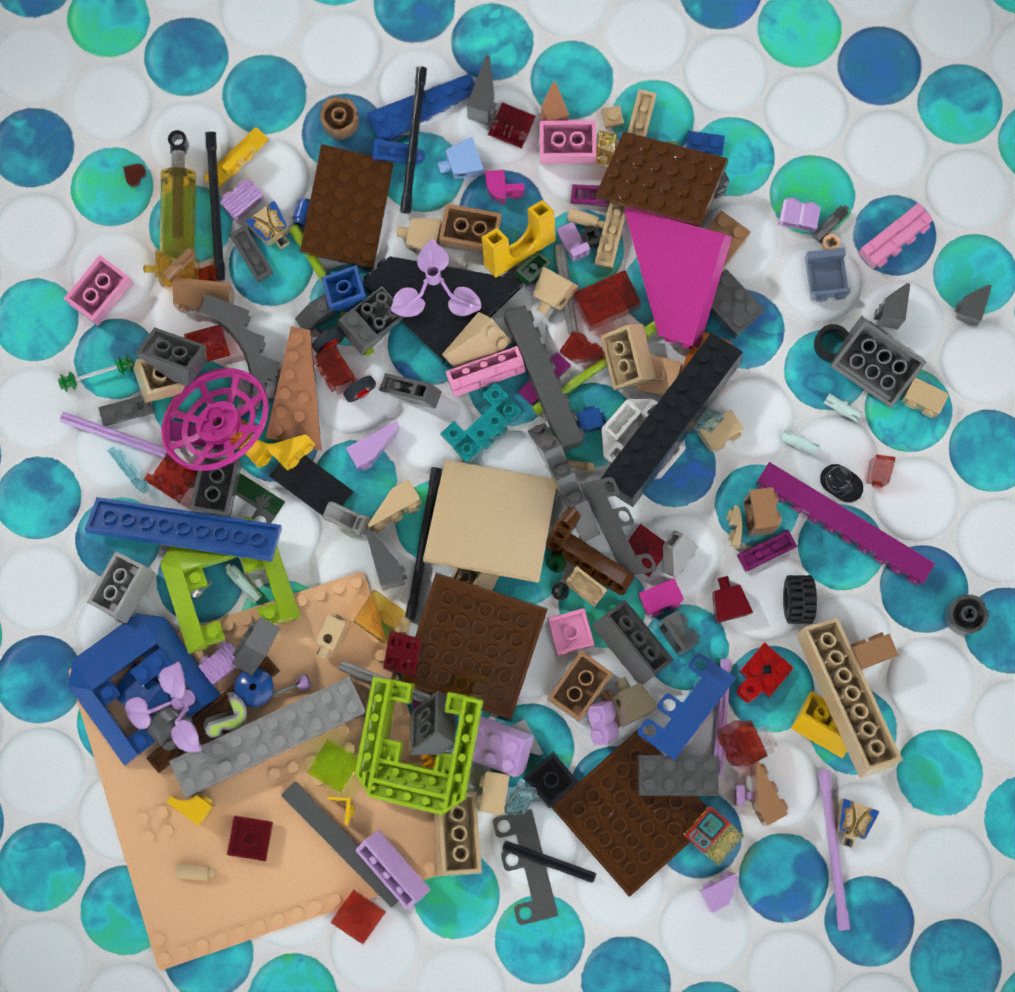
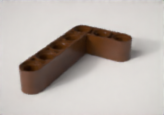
M567 507L548 536L546 547L553 553L561 554L567 562L575 567H579L590 577L613 592L624 595L634 581V575L572 534L581 516L576 509Z

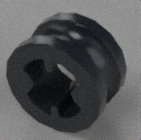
M556 583L552 588V595L556 600H565L569 595V588L565 583ZM560 586L564 587L563 591L566 590V594H562L561 597L557 596L558 592L555 593V589H559Z

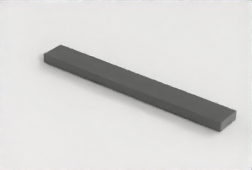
M294 781L281 796L393 908L399 900L355 851L359 845Z

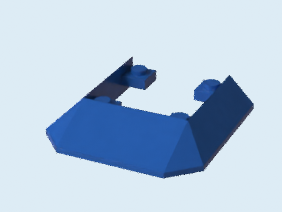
M137 613L129 619L127 624H121L73 659L68 687L124 766L156 742L147 733L146 728L139 729L129 737L107 707V705L122 695L111 680L118 673L142 656L146 659L163 647L174 664L180 662L185 684L195 696L194 704L188 707L189 711L186 712L189 717L207 707L220 696L214 685L198 667L199 664L194 657L188 654L186 646L165 617Z

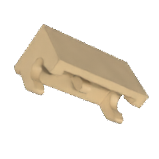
M579 567L573 570L565 582L570 589L593 607L599 603L607 592L606 588Z

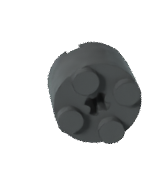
M972 594L962 595L952 600L945 610V624L959 635H970L978 632L985 627L989 618L985 602L980 597ZM966 611L968 612L967 615L970 616V617L967 618V619L965 618V615H964V612H966Z
M170 705L155 711L156 714L151 718V724L146 728L147 733L167 751L178 748L172 739L171 729L176 726L175 721L182 712V710H176ZM185 713L181 720H187L193 724L192 719Z

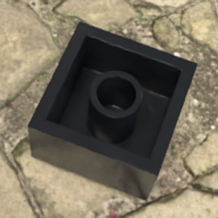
M554 752L523 778L548 808L553 806L579 782Z

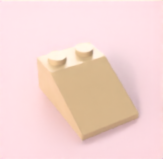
M478 312L442 355L456 368L504 351L511 343V340L492 318Z

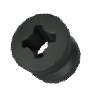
M594 226L585 228L582 234L583 242H587L590 248H595L599 245L601 238L599 229Z

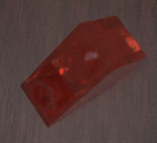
M574 331L560 349V354L574 364L600 360L604 357L605 352L602 351L603 348L597 343L592 344L587 341L588 338L584 334Z

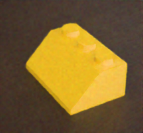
M810 691L796 715L791 729L843 758L847 753V749L823 697Z

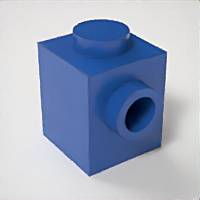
M586 407L583 411L577 412L576 415L578 426L582 428L584 434L602 430L603 424L606 423L604 412L600 413L599 407Z

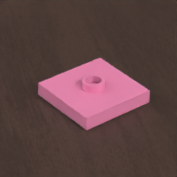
M585 608L547 618L557 656L595 646Z

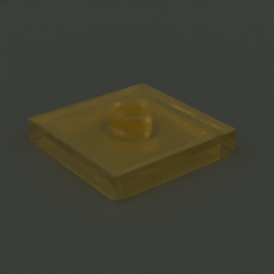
M373 590L353 622L382 644H385L389 638L390 630L394 631L406 612L380 592Z

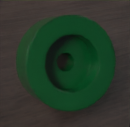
M552 553L546 559V565L552 572L560 573L566 567V561L561 554Z

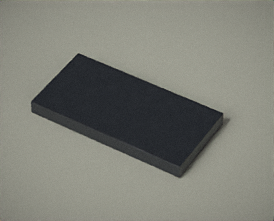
M305 455L294 468L289 470L279 463L269 476L321 516H323L328 502L344 506L354 493L353 490Z

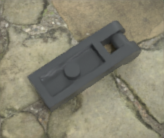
M143 395L98 407L103 426L155 413L154 406H151V402L145 403ZM143 403L144 408L139 410L138 404Z

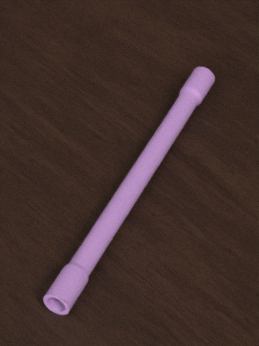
M830 770L818 771L822 791L836 900L838 930H849L850 923L846 908L831 791Z

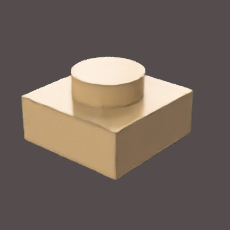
M620 105L602 108L605 128L622 126L624 124Z

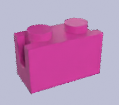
M675 578L638 594L646 615H652V617L662 614V610L669 607L672 610L681 606L680 602L684 600Z

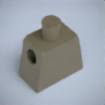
M626 677L615 682L620 693L613 696L612 701L622 728L658 709L657 703L642 683L630 686Z

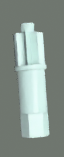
M228 564L225 567L227 569L226 574L253 603L262 598L263 595L235 565L231 566Z

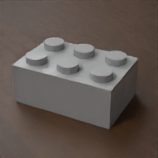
M115 551L87 603L127 624L155 572Z

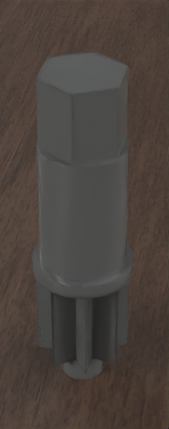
M840 205L813 233L815 240L820 242L840 224L849 213L847 205L843 207Z

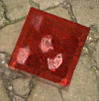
M734 720L716 730L717 740L726 752L725 757L732 766L749 767L768 756L752 720Z

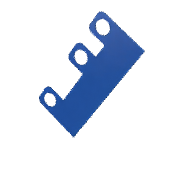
M697 653L688 664L689 669L701 676L702 679L686 700L681 702L673 695L665 694L657 705L661 712L671 718L667 725L662 728L651 719H646L638 729L639 736L673 760L677 758L736 679V677L701 653ZM695 660H705L706 668L704 670H697L694 667ZM667 699L673 700L676 704L675 709L672 711L665 710L663 702ZM646 725H653L656 728L654 736L648 737L644 734L643 729Z

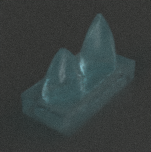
M519 779L517 787L513 786L511 789L510 799L504 807L505 814L524 815L537 795L536 788L528 787L523 779Z

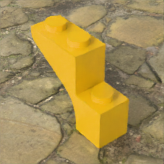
M301 435L274 444H267L257 440L245 454L259 469L268 464L270 458L274 456L289 470L294 468L304 455L309 454L316 444L307 435ZM251 437L239 448L241 449L243 446H245L251 439Z

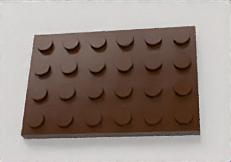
M623 131L595 196L599 200L701 227L727 167L728 158Z
M321 144L299 253L373 270L394 162L374 160L370 155Z

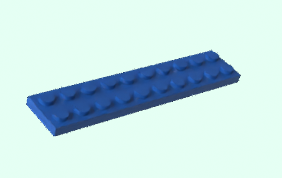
M96 497L85 531L89 534L272 562L282 526L279 524Z

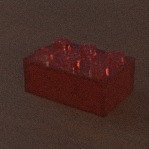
M626 270L578 290L573 295L574 302L588 331H592L637 311L641 307V301Z

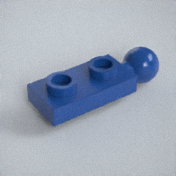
M378 139L373 140L372 159L406 165L408 144ZM417 149L416 164H420L425 160V153L423 150Z

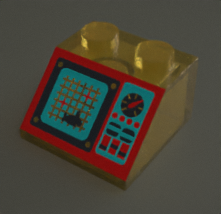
M711 806L705 809L684 834L696 848L718 866L744 837L738 829Z

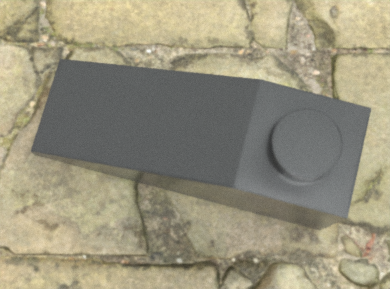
M385 373L379 388L380 392L436 409L442 393L441 390L431 383Z

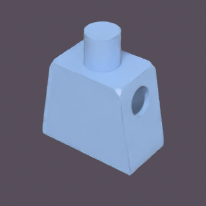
M469 137L445 150L447 160L437 163L441 174L451 171L454 179L484 175V169L473 137Z

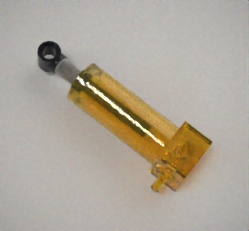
M173 130L168 135L171 168L163 169L160 173V250H156L155 265L143 266L144 273H155L162 287L173 286V279L169 282L161 273L173 262V259L176 260L187 248H190L196 254V172L185 168V155L189 149V141L181 130ZM176 140H183L181 144H174ZM197 255L184 267L185 270H181L175 277L199 280V259Z

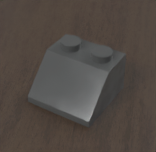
M910 283L903 285L878 305V309H875L874 320H876L877 326L898 330L905 322Z

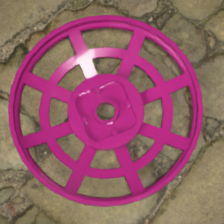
M236 368L215 369L196 377L190 386H184L182 393L175 395L163 417L161 434L167 453L181 466L198 471L214 470L234 462L254 445L265 427L269 411L266 391L253 375ZM233 377L231 388H221L209 392L205 384L215 379ZM240 379L247 380L259 390V393L253 399L243 391L238 390ZM199 387L203 397L197 400L187 413L179 411L178 408L185 398ZM229 394L226 402H214L213 400L214 397ZM236 396H239L247 403L238 410L233 405ZM263 399L264 407L260 424L254 425V406ZM206 402L208 407L199 416H195L194 413ZM250 410L249 424L242 425L241 416ZM176 417L184 420L182 424V440L171 443V421ZM222 420L220 425L215 426L217 422ZM190 422L195 423L197 434L188 437ZM237 432H245L243 436L234 445H232L230 439ZM254 433L248 443L235 453L234 450L246 440L249 434ZM202 439L207 444L201 452L195 449L192 443ZM224 444L225 450L210 453L214 445ZM186 446L198 458L192 465L188 464L175 453L174 449ZM227 454L228 458L220 462L201 465L206 458H218Z

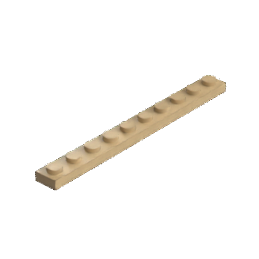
M638 90L628 129L629 133L646 137L657 93ZM613 203L609 204L594 262L596 266L613 268L626 217L624 206Z

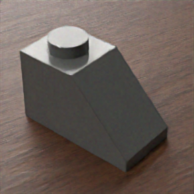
M986 285L958 301L954 311L957 312L955 319L978 325L982 321L992 286Z
M324 293L310 302L296 316L295 320L302 329L312 331L337 315L336 310H330L326 294Z

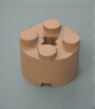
M332 97L323 104L320 119L325 133L336 141L353 136L359 128V117L355 104L347 98Z

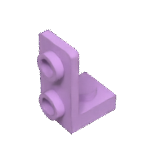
M574 222L557 228V233L572 263L589 255L590 247L587 242H583Z

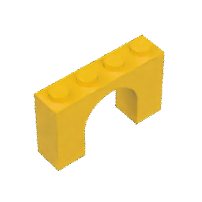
M543 200L527 209V229L515 243L509 245V239L498 228L482 236L484 267L495 278L556 241L554 210Z

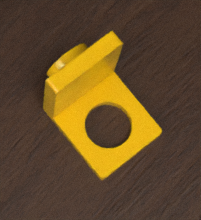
M327 796L328 800L346 801L344 825H350V817L354 818L355 813L352 798Z

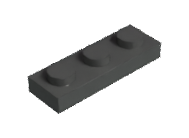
M246 226L229 234L257 283L274 274Z

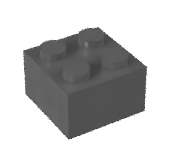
M261 616L256 623L252 621L233 653L235 659L232 664L253 675L268 653L281 628Z

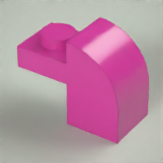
M504 170L486 171L487 193L496 203L506 204V197L519 199L524 196V183L505 184Z

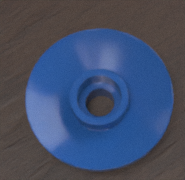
M257 668L253 675L243 671L236 679L234 690L246 706L259 707L270 700L274 684L267 672ZM256 684V690L251 691L250 685Z

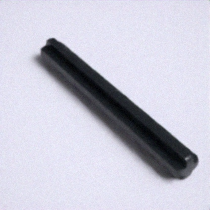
M507 840L503 843L502 850L591 883L596 878V873Z

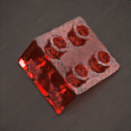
M167 453L152 475L147 473L144 480L166 496L180 503L196 480L198 470H191L181 466Z

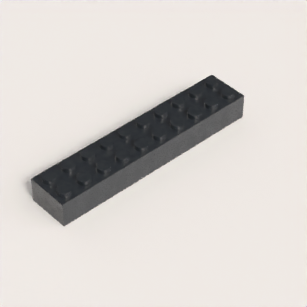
M709 334L600 479L612 477L615 480L620 491L619 495H616L617 498L634 507L743 361V351L715 334ZM605 482L606 490L611 493L614 492L615 487L613 483Z

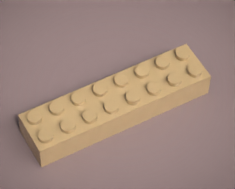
M838 617L803 627L796 637L859 778L861 779L894 768L903 759Z

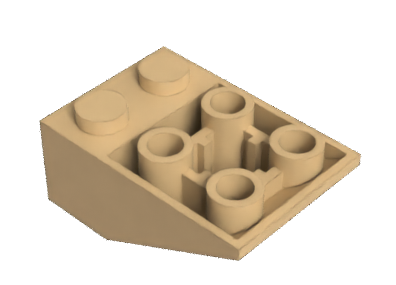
M409 479L390 490L368 524L371 532L379 533L390 522L393 524L403 519V515L408 512L413 514L420 509L419 506L422 505L421 500Z

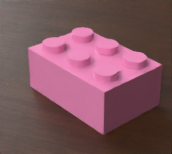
M540 121L539 164H595L596 121Z
M99 255L64 297V300L98 327L133 285V282L125 273Z

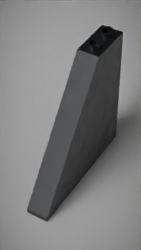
M389 256L387 259H382L373 272L370 271L364 276L363 286L370 294L383 286L394 299L396 293L406 287L415 289L419 294L426 276L425 272L419 269L417 261ZM447 266L440 272L441 278L444 279L450 292L454 295V291L458 287L471 289L479 297L481 309L467 316H457L448 307L451 297L448 296L442 284H427L421 297L425 302L423 311L416 316L404 317L400 323L440 363L444 364L447 360L442 354L476 314L480 312L492 318L523 288L522 281L503 276L495 278L492 274Z

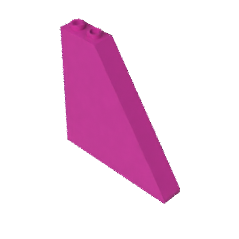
M625 207L626 219L658 336L665 337L664 341L675 344L676 341L681 342V347L692 349V346L700 347L732 237Z

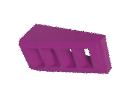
M572 184L571 204L609 207L610 202L597 198L593 199V194L597 192L600 185ZM578 190H581V199H578ZM586 191H589L588 199H585Z

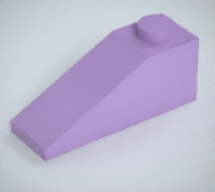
M397 421L346 448L358 471L361 469L365 471L373 466L372 463L378 459L400 428Z

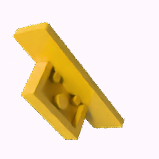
M257 127L217 164L219 188L233 175L237 174L246 162H249L269 141L268 137ZM207 173L204 176V180L209 184V175Z

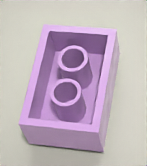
M482 716L480 717L472 761L517 777L525 773L534 736Z

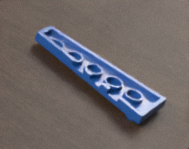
M469 73L425 90L420 124L424 121L427 122L436 114L444 112L451 106L470 97L475 85L471 74ZM414 95L367 112L378 140L392 142L410 130Z

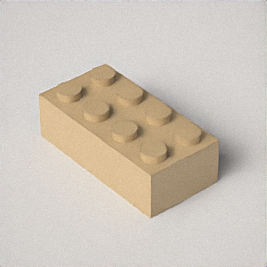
M476 792L466 793L464 801L443 815L433 813L438 877L482 873Z

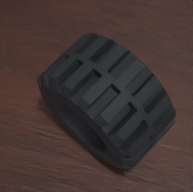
M812 575L786 576L783 586V609L788 624H812L815 620L817 591Z

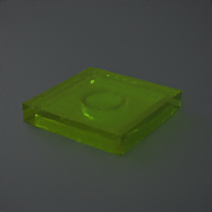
M327 739L307 773L342 793L356 769L358 757Z

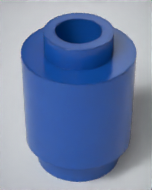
M302 198V200L297 201L292 217L295 225L305 227L310 199Z

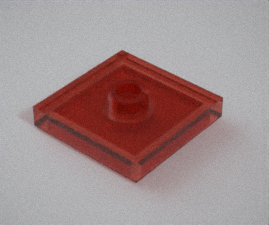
M353 889L330 923L363 945L386 911Z

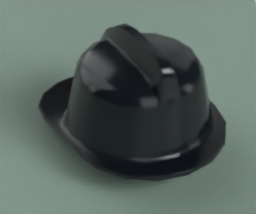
M831 464L822 470L820 475L822 487L839 500L854 502L862 496V480L846 467L839 464Z

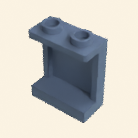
M845 248L809 251L806 253L805 264L811 300H816V302H824L828 298L842 300L850 294L851 289L848 288L844 262Z

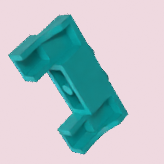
M496 382L482 394V398L491 407L466 431L453 421L440 433V436L465 463H469L484 448L487 450L494 443L493 439L497 436L501 437L508 430L507 426L522 413V410Z

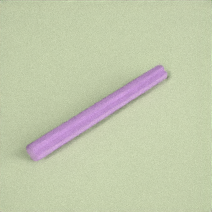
M66 412L61 414L60 421L62 423L162 458H166L168 454L165 447Z
M721 659L720 667L729 673L731 670V660ZM729 688L717 703L714 756H718L719 775H723Z

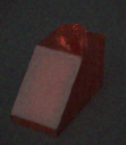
M876 454L869 461L867 484H872L874 488H883V486L889 484L896 457Z

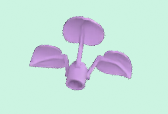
M431 239L422 248L417 260L419 269L425 272L426 276L421 292L418 294L413 288H403L396 293L391 306V311L399 316H416L425 307V302L421 297L427 284L437 285L438 283L442 284L448 296L451 297L448 307L457 316H467L480 310L481 301L476 293L467 287L456 288L454 295L450 292L444 279L441 278L440 272L448 266L449 256L434 239Z
M177 662L163 669L159 675L161 687L166 693H170V696L173 697L172 701L148 710L144 699L134 697L125 704V711L134 726L139 729H145L151 724L149 713L170 705L176 710H182L175 721L176 726L171 729L172 739L184 751L199 752L202 748L199 744L195 727L190 721L181 720L184 714L189 711L188 707L194 704L195 696L190 690H186L180 662Z

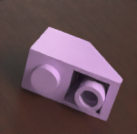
M728 871L719 876L721 880L715 883L711 880L702 885L703 889L699 890L710 913L730 904L738 878L736 873L731 874Z

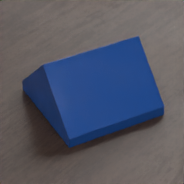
M357 265L321 277L330 310L349 312L366 298Z

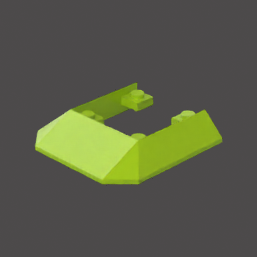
M249 517L241 518V519H246V520L255 521V520H253V519H251V518H249ZM169 546L160 565L188 654L225 641L220 621L200 626L190 592L208 587L203 568L239 556ZM278 547L272 562L240 557L246 574L265 569L275 602L257 608L259 616L273 624L280 622L283 624L301 618Z
M373 676L355 771L357 778L370 798L439 815L445 814L466 798L483 700L474 696L448 692L444 712L460 715L453 754L444 752L443 754L436 755L435 766L430 768L401 761L404 742L389 739L396 701L411 704L415 684L397 679Z

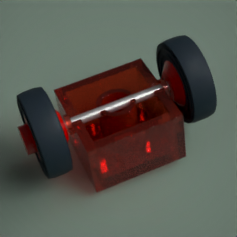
M335 327L324 331L313 341L312 348L317 353L314 356L316 359L314 364L321 377L325 375L326 378L324 380L331 392L335 391L337 395L343 393L348 402H354L366 397L375 388L376 382L371 375L359 380L355 379L353 372L337 349V345L344 339L345 335L340 327Z

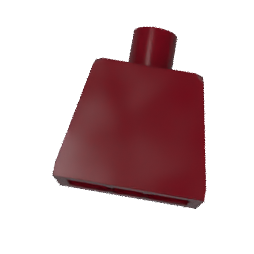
M729 576L717 579L720 589L712 592L715 624L751 615L753 610L741 585L731 586Z

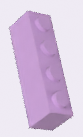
M379 830L365 839L355 850L407 911L431 890Z

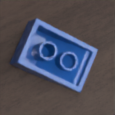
M134 663V665L130 668V670H132V669H133L134 667H136L138 664ZM130 670L116 686L122 694L117 700L124 706L128 700L134 697L144 699L148 710L173 700L170 693H166L162 689L157 679L154 678L141 687ZM156 712L149 713L151 718L156 714Z

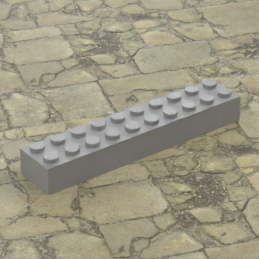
M349 676L202 745V750L199 752H188L169 762L184 796L189 798L365 715L366 709Z

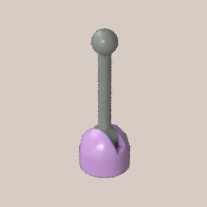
M303 674L297 678L294 685L274 692L270 700L274 696L295 688L302 691L311 689L312 685L308 675Z

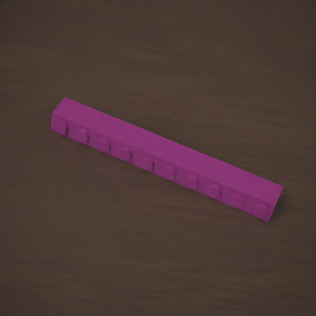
M771 462L767 464L755 483L758 489L773 487L774 492L778 494L779 503H787L794 512L805 514L810 522L814 524L819 523L824 526L823 529L828 533L839 535L840 540L849 545L852 543L857 546L856 549L865 555L867 553L874 557L873 560L881 565L886 564L893 573L904 575L907 577L906 580L913 585L923 584L935 565L931 560Z

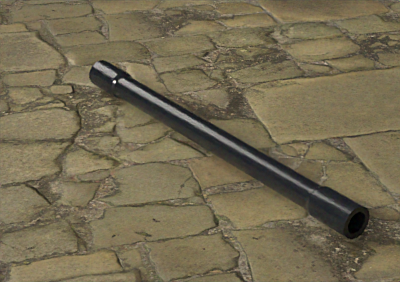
M423 66L416 67L404 188L400 206V213L411 214L412 191L422 103L427 77V68Z
M209 131L205 132L209 175L214 280L223 281L226 280L222 246L216 153L217 138L216 132Z
M431 467L422 528L410 596L405 613V618L416 620L419 595L425 566L423 558L442 469L438 467Z

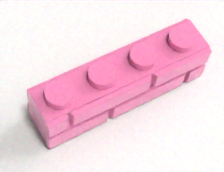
M917 203L864 245L858 253L871 269L877 266L881 268L888 262L887 258L890 255L895 257L903 250L901 247L904 244L910 245L917 239L915 236L919 232L924 234L931 228L929 224L933 219L921 204Z
M515 346L445 372L454 397L495 382L526 372L521 353L518 347Z

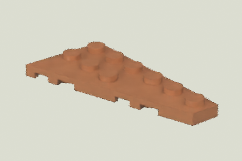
M291 326L266 438L284 441L301 435H307L316 444L313 449L322 451L311 330Z

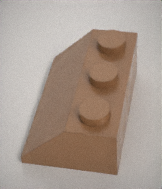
M180 277L173 278V305L180 312L188 313L189 310L198 313L203 297L206 294L234 304L235 292L230 283Z

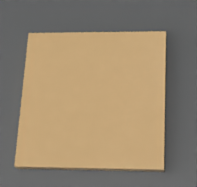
M445 459L423 562L539 583L556 492L554 480L552 478Z

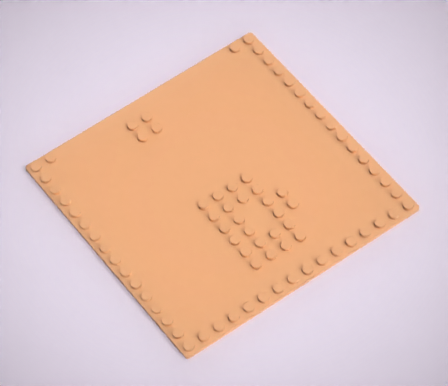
M357 572L293 594L301 618L283 624L282 622L274 624L281 629L265 657L268 656L280 670L272 678L274 684L273 693L294 685L297 678L303 674L308 675L312 688L304 691L295 688L274 696L262 706H246L247 719L243 726L349 676L367 711L372 683L340 671L339 666L342 661L349 662L384 677L399 680L397 672L383 669L387 642L363 572ZM275 600L200 625L204 626L220 621L225 641L207 646L206 649L191 653V655L200 665V660L208 654L212 656L217 652L216 647L223 642H226V644L231 642L237 648L252 621L256 623L260 618L257 608L274 603ZM336 613L352 622L339 648L335 651L331 650L328 658L324 659L317 655L320 644L316 643V640L328 614ZM182 632L176 633L185 645ZM329 634L328 639L332 642L333 638ZM142 656L141 658H139L138 660H136L134 663L140 664V663H141L142 661H144L145 659H144L143 656ZM134 663L111 679L116 686ZM237 667L214 685L220 695L235 684L237 677L243 670ZM117 699L107 705L129 737L139 730L129 720L125 706ZM77 700L159 970H164L379 896L281 796L294 781L359 846L365 839L379 830L422 880L438 875L433 813L370 798L355 774L366 714L196 794L200 796L205 794L213 800L211 804L215 806L202 825L197 826L166 803L170 796H175L181 800H190L196 795L189 798L184 796L171 764L161 773H158L146 759L161 745L156 742L124 766ZM396 701L389 739L404 742L401 761L423 766L426 760H421L420 757L422 755H412L410 753L411 715L407 703ZM204 707L203 709H201L200 711H198L196 714H194V715H193L192 717H190V718L193 719V718H194L195 716H197L201 711H203L206 707ZM222 729V730H221L222 733H223V736L226 735V734H228V733H230V732H232V731L225 730V729ZM206 734L199 740V744L202 746L215 740V738H211ZM327 796L352 798L355 813L354 818L350 817V825H344L346 801L328 800ZM234 815L274 822L266 862L227 855ZM177 864L210 866V869L217 870L216 878L209 877L208 880L176 878Z

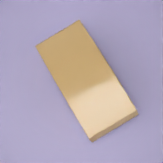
M735 505L732 510L729 509L726 520L729 521V527L735 528V530L731 529L728 538L731 541L730 547L738 548L742 536V517L739 506Z

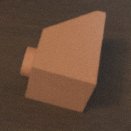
M556 82L552 83L541 106V113H539L541 121L569 120V113Z

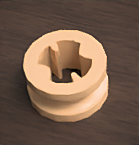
M834 234L825 236L822 241L823 250L837 249L840 245L839 238ZM829 240H833V244L835 243L836 245L828 247V244H826V242H829Z

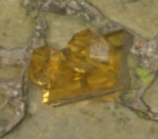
M598 131L596 165H609L617 147L618 133Z

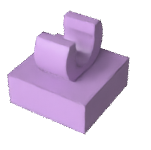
M734 786V806H745V800H754V792H745V786Z

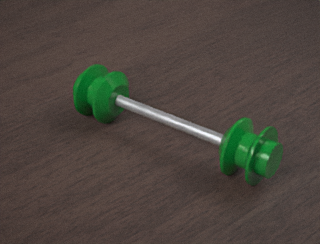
M125 354V359L121 360L117 357L116 365L79 377H75L70 371L66 377L60 374L61 378L58 379L61 390L65 389L66 392H68L69 387L76 390L77 381L115 369H118L122 375H124L125 370L133 372L134 361L132 357H128Z

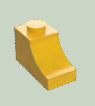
M205 794L202 796L196 795L190 800H181L175 796H170L166 802L197 826L202 825L215 807L211 804L213 800Z

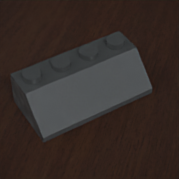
M626 600L607 612L592 625L597 634L637 683L644 685L674 661Z

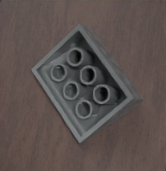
M861 315L848 333L830 366L892 408L926 364V361L921 355Z

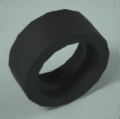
M838 324L824 326L818 331L814 339L816 354L828 362H832L837 353L830 354L823 349V336L834 332L839 334L844 342L849 333Z

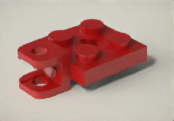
M764 642L739 671L746 679L738 687L736 694L746 703L753 701L761 692L769 698L794 667ZM762 666H769L771 674H764Z

